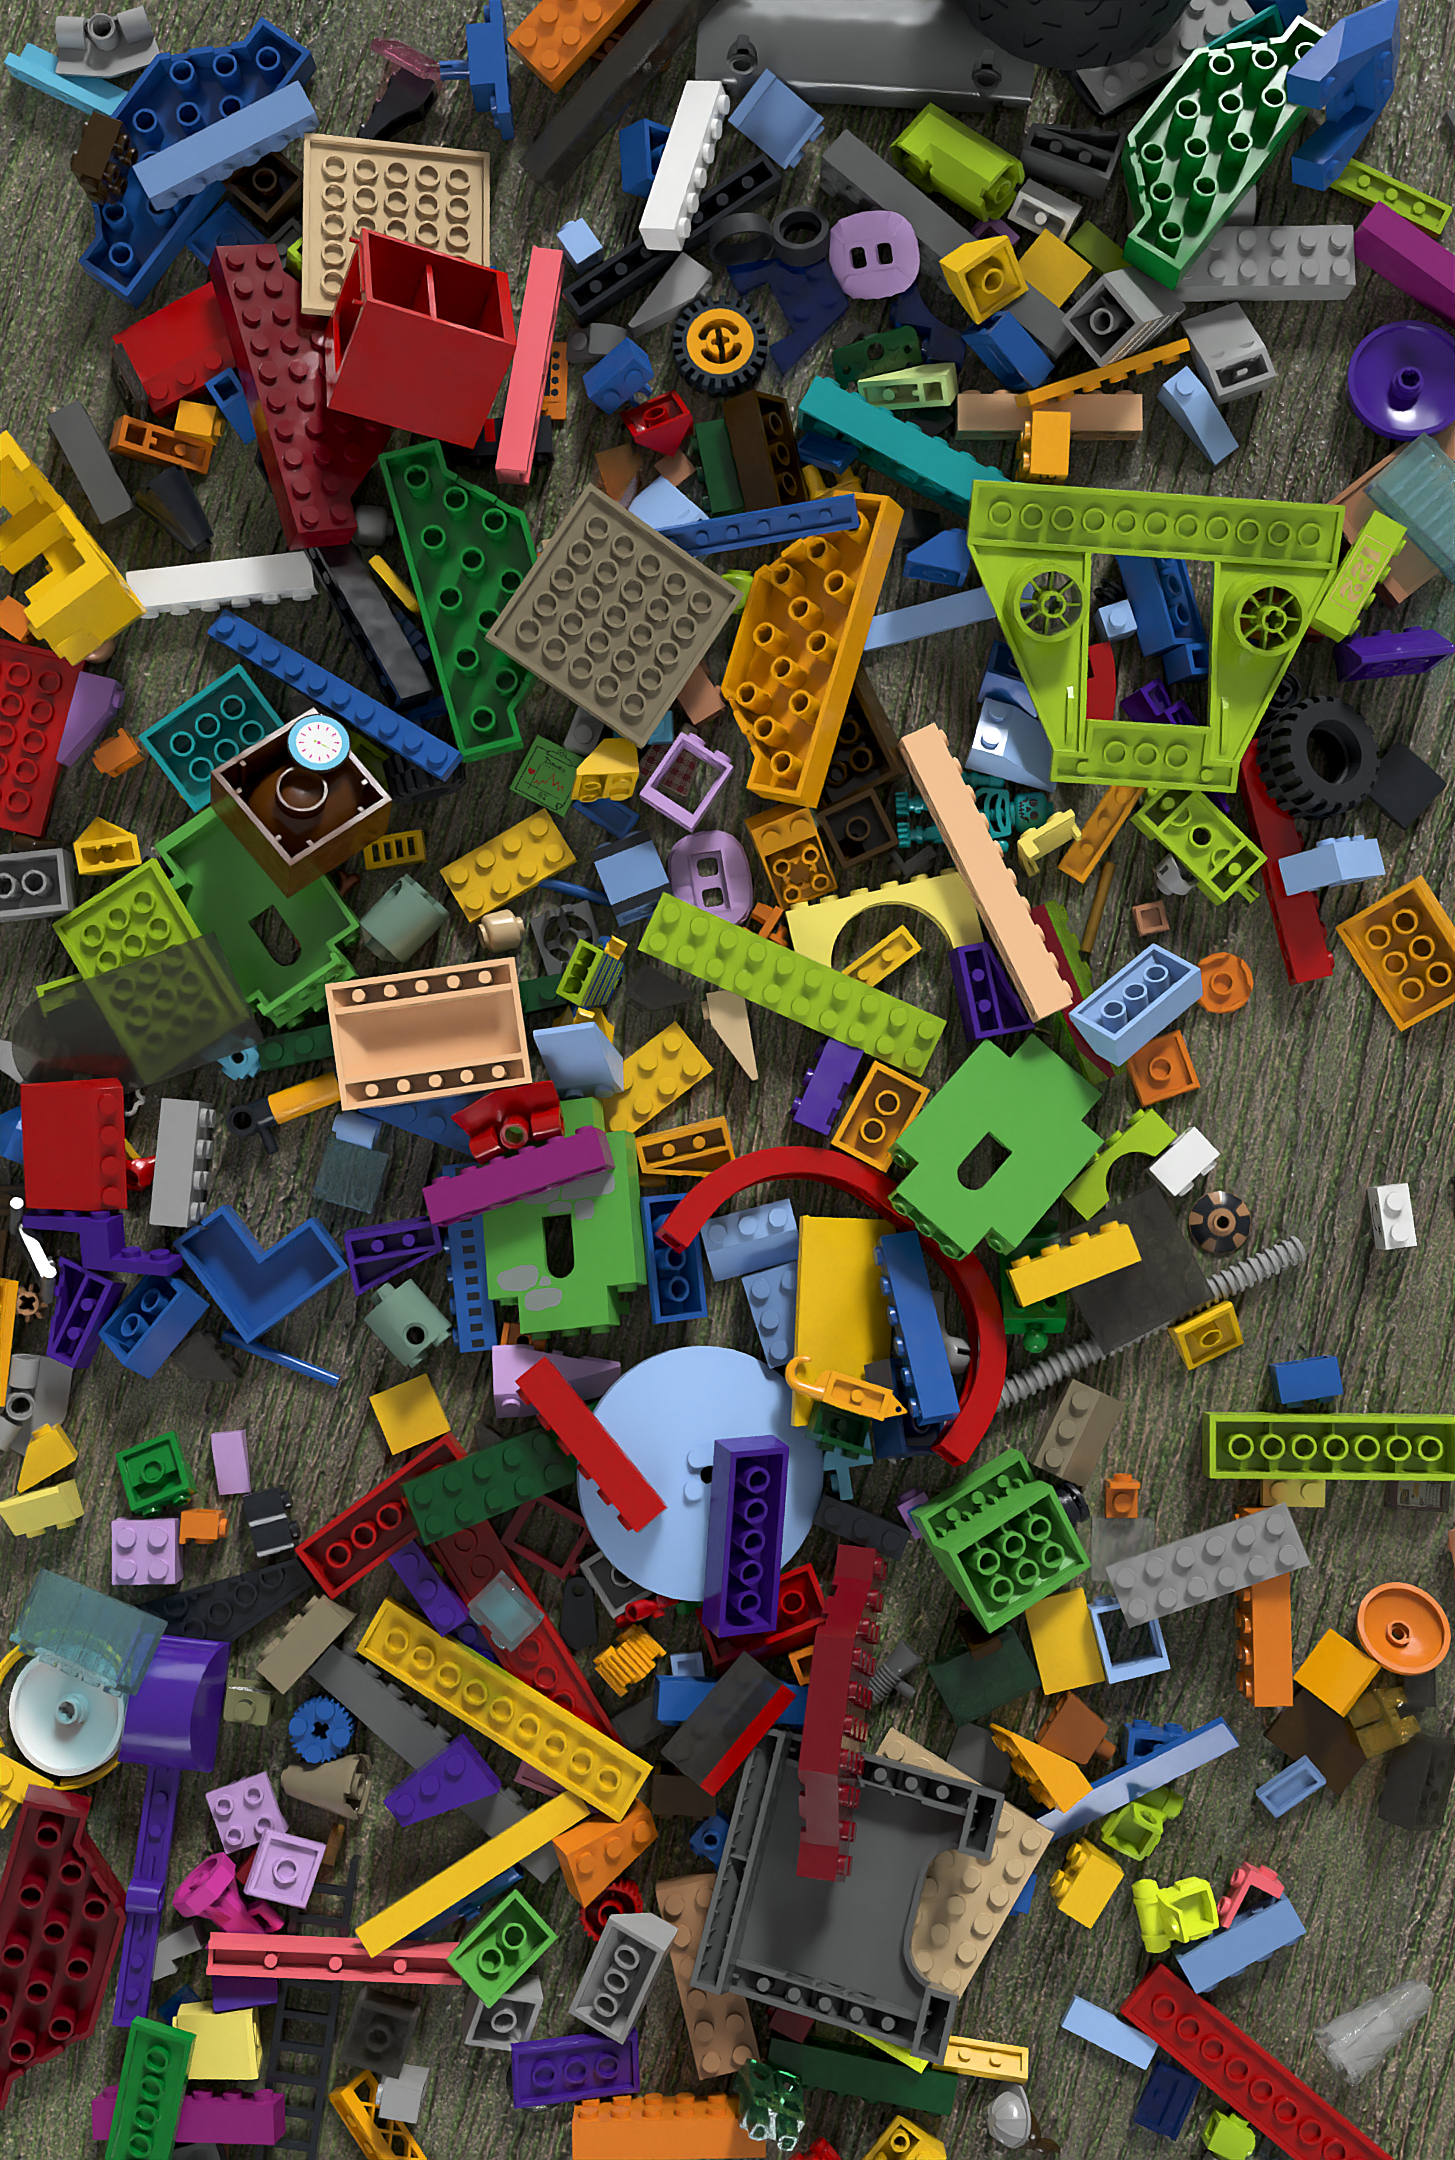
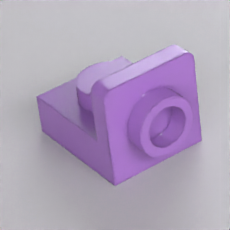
M989 217L988 222L979 220L970 231L978 240H983L985 237L993 238L1006 235L1009 237L1014 251L1017 249L1020 239L1001 219L992 220Z

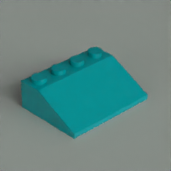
M238 664L140 734L138 738L194 813L210 803L211 771L285 724L244 667Z

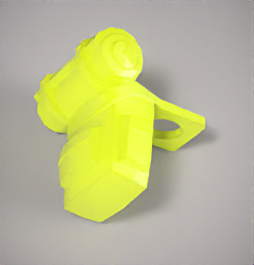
M1190 1877L1174 1882L1172 1887L1159 1889L1157 1882L1152 1879H1141L1131 1885L1132 1899L1136 1906L1141 1928V1939L1144 1941L1147 1952L1159 1953L1166 1951L1171 1947V1941L1175 1939L1185 1944L1189 1940H1197L1213 1933L1214 1929L1219 1927L1217 1908L1211 1886L1204 1879Z

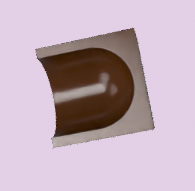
M314 707L211 771L210 807L287 899L385 835L388 829L392 798L350 749L340 764L327 770L310 769L295 760L289 749V734L294 725L300 720L309 716L320 715Z

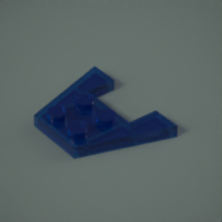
M825 257L819 262L806 267H794L785 264L779 258L726 266V271L740 297L767 283L788 321L793 334L769 346V352L782 376L849 309L850 304Z

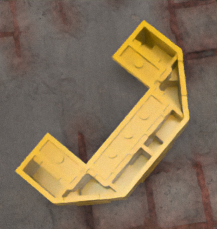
M7 430L0 434V509L4 506L12 517L0 525V567L3 565L12 575H15L41 554L44 555L49 562L45 566L49 574L24 592L31 602L23 610L31 621L26 626L38 641L45 638L51 649L60 659L65 656L70 664L75 666L148 611L95 538L84 528L77 519L76 514L60 494H57L42 471Z

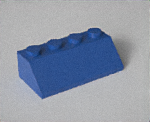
M1114 555L1120 567L1122 586L1127 593L1137 625L1138 645L1144 657L1162 656L1185 644L1207 643L1185 559Z
M687 1193L640 1197L653 1324L708 1317L699 1232L689 1246L680 1254L654 1235Z

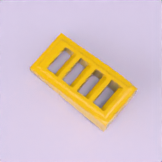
M422 829L382 836L363 849L367 871L428 862L425 837ZM410 840L414 841L415 855H410L408 841ZM396 842H402L403 857L398 858ZM390 843L392 859L386 860L384 844ZM374 845H378L380 857L378 862H374L372 850Z

